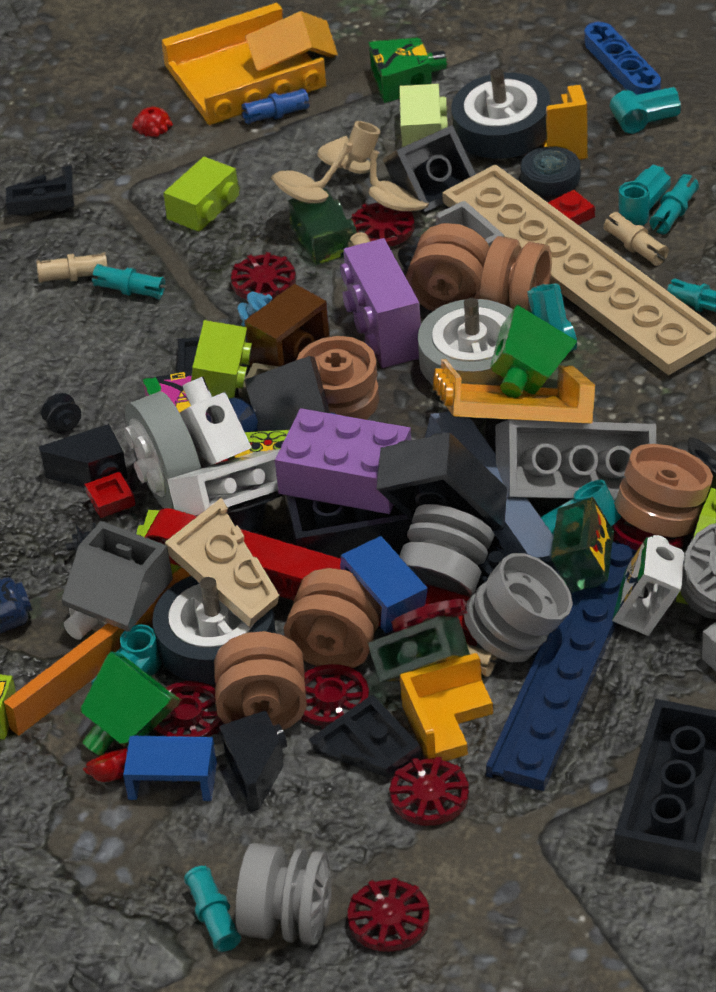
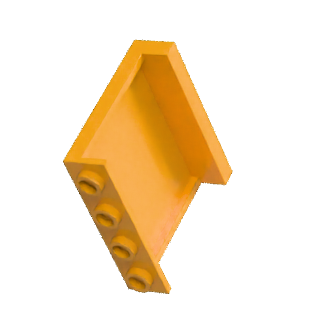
M278 3L161 40L165 67L209 125L241 115L242 111H246V109H241L243 103L266 99L272 93L282 95L300 89H305L308 93L327 86L324 59L312 60L306 52L266 70H256L246 35L282 20L283 12Z
M441 359V368L434 369L433 390L436 391L444 406L455 417L593 423L595 384L574 366H558L557 388L541 387L536 394H529L523 390L522 394L517 398L505 395L501 391L500 385L461 383L462 378L447 359Z

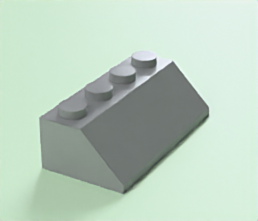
M513 419L501 422L496 425V465L502 482L507 487V497L574 499V493L583 485L595 480H604L613 499L616 500L622 479L625 478L624 473L632 450L640 445L656 444V424L572 423Z

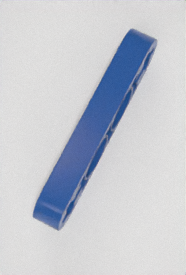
M595 22L585 28L586 48L626 90H630L636 95L661 90L660 75L611 25L604 22Z

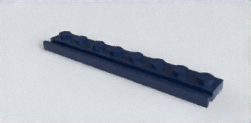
M590 537L568 585L573 604L571 611L557 629L548 634L547 640L540 646L486 764L487 777L492 778L495 774L504 777L506 782L545 791L617 626V623L612 621L624 572L636 554V550L631 549L627 545L608 540L605 547L604 573L589 548V545H595L596 537H593V541Z

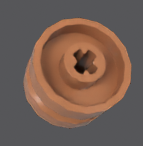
M451 223L432 226L421 235L406 274V279L423 307L434 311L451 302L468 298L480 299L481 278L490 248L481 235L471 228Z
M497 236L488 250L484 263L480 299L495 301L511 309L519 305L531 313L527 291L539 285L550 284L552 269L550 246L529 241L521 248L519 240Z
M333 336L321 338L310 343L299 353L297 360L307 356L315 357L330 413L367 420L376 411L379 403V388L376 379L377 363L374 351L365 342L353 337Z
M646 444L633 449L624 473L625 478L622 479L614 503L618 513L628 523L655 535L679 537L693 532L696 529L702 511V503L706 500L713 479L709 467L696 456L669 445Z
M326 568L311 572L303 578L298 588L294 604L283 628L284 636L296 643L302 651L303 660L315 666L340 664L354 669L365 662L375 638L374 634L381 620L382 607L354 574L349 571Z
M261 631L245 633L234 637L219 648L214 659L215 698L217 715L224 724L265 710L273 725L280 724L283 730L290 728L302 718L307 707L302 651L294 641L281 634Z

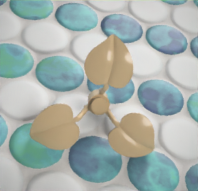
M356 121L354 123L349 139L347 136L341 137L325 144L318 150L317 156L331 166L322 180L315 182L310 177L296 171H279L271 177L274 183L289 196L307 203H321L328 198V193L322 188L327 185L338 168L358 174L370 172V184L372 186L369 188L368 193L380 204L399 211H416L429 206V203L419 201L402 187L389 181H379L377 179L376 165L379 152L374 150L379 138L380 130L376 126L363 121Z

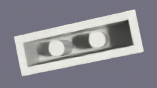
M280 449L253 452L167 479L174 509L192 515H200L220 498L229 507L278 491L275 458Z

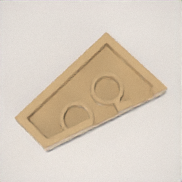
M220 498L168 539L165 545L168 547L169 556L199 583L205 577L214 578L217 584L219 601L250 627L278 604L279 594L259 560L252 556L244 542L242 531L238 525L235 526L227 513L228 508L223 499Z

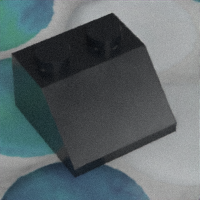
M453 125L406 145L382 159L394 184L407 190L419 201L429 203L427 208L420 210L422 213L444 204L443 191L476 175Z

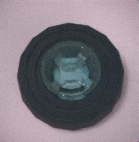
M561 147L538 148L526 154L521 161V181L524 186L535 194L542 196L565 194L574 189L580 181V161L576 154L568 149Z

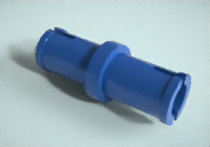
M300 89L282 95L272 93L266 99L243 103L241 109H246V111H242L246 124H251L252 122L271 117L277 120L282 118L283 114L309 109V103H305V101H309L308 94L305 89Z

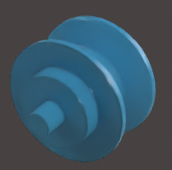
M250 292L247 295L248 303H240L237 309L243 321L241 323L243 327H245L244 321L273 299L270 294L265 296L261 293Z

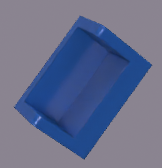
M382 536L341 555L340 570L353 573L382 607L380 627L385 633L393 630L391 622L395 618L426 605L427 587Z
M130 736L123 773L128 800H137L140 780L200 781L203 801H212L217 768L213 737Z

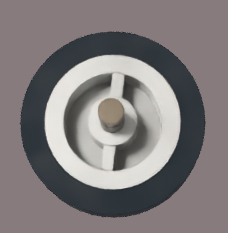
M494 69L489 75L469 82L457 92L451 104L453 126L463 148L471 154L491 159L520 156L539 147L547 139L546 107L551 105V98L547 87L536 78L521 73L503 72L502 69Z
M192 576L177 582L160 597L153 613V628L160 659L173 674L182 679L205 684H216L214 659L219 648L227 641L251 632L265 631L276 633L273 608L249 627L219 601L216 580L212 577H205L200 583Z

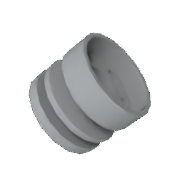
M422 505L417 507L412 519L413 524L410 525L407 533L410 543L403 545L399 557L424 584L471 597L475 593L481 575L478 565L484 563L487 558V549L490 548L494 537L493 531L480 519L451 507L441 505Z
M716 523L710 524L698 532L688 546L684 556L682 586L680 590L682 597L691 609L711 619H716Z
M512 553L501 560L489 575L487 582L482 584L477 589V592L467 601L468 613L464 615L465 624L472 637L485 650L497 658L509 662H524L537 652L539 646L547 640L548 634L555 631L569 615L573 605L571 593L564 580L551 566L539 558L528 554Z
M259 843L250 844L243 858L237 885L236 926L240 936L270 939L273 937L280 920L283 938L286 942H294L300 932V940L303 944H317L322 934L331 902L332 883L328 853L314 851L308 860L306 850L298 848L294 851L289 865L286 867L285 853L282 846Z

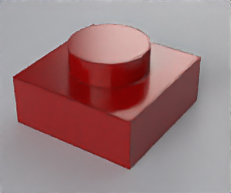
M575 190L548 202L577 225L595 217V206Z
M121 472L85 484L87 496L100 518L135 506L134 494Z

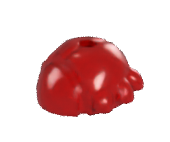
M159 107L143 109L132 124L133 129L149 137H157L167 132L168 128L173 126L168 113Z
M127 748L94 758L86 764L83 771L100 782H111L120 779L124 773Z

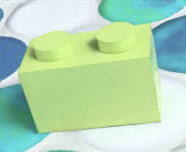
M439 84L400 86L402 147L448 127L446 97H440Z

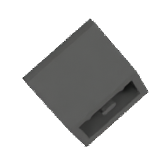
M100 521L78 546L62 597L63 606L129 632L173 580L168 547Z

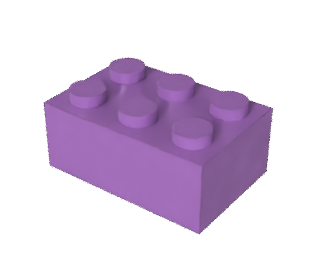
M382 238L344 248L345 263L340 264L342 279L345 285H347V291L343 292V301L347 312L353 311L354 322L358 333L365 334V343L374 351L382 368L418 359V331L421 326L419 301L387 242Z
M300 408L275 458L278 492L283 495L390 514L393 504L376 489L380 448L395 445L404 440L412 441L411 428Z

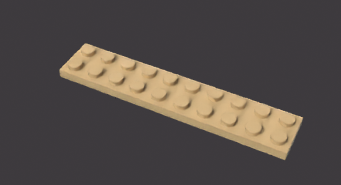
M496 164L442 192L445 205L451 207L466 201L502 232L505 237L519 240L521 248L529 241L549 245L552 252L550 284L556 283L560 285L561 294L667 375L674 373L716 348V327Z

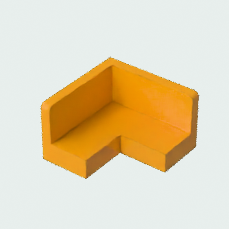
M302 11L246 35L251 55L258 71L266 70L309 50L330 58L338 55L327 20Z
M581 85L567 86L566 94H561V104L546 107L547 139L542 143V146L568 149L576 154L579 160L588 158L587 102Z
M473 653L400 674L402 707L425 759L442 757V760L448 761L468 755V745L458 724L493 714V702L482 681L479 655Z

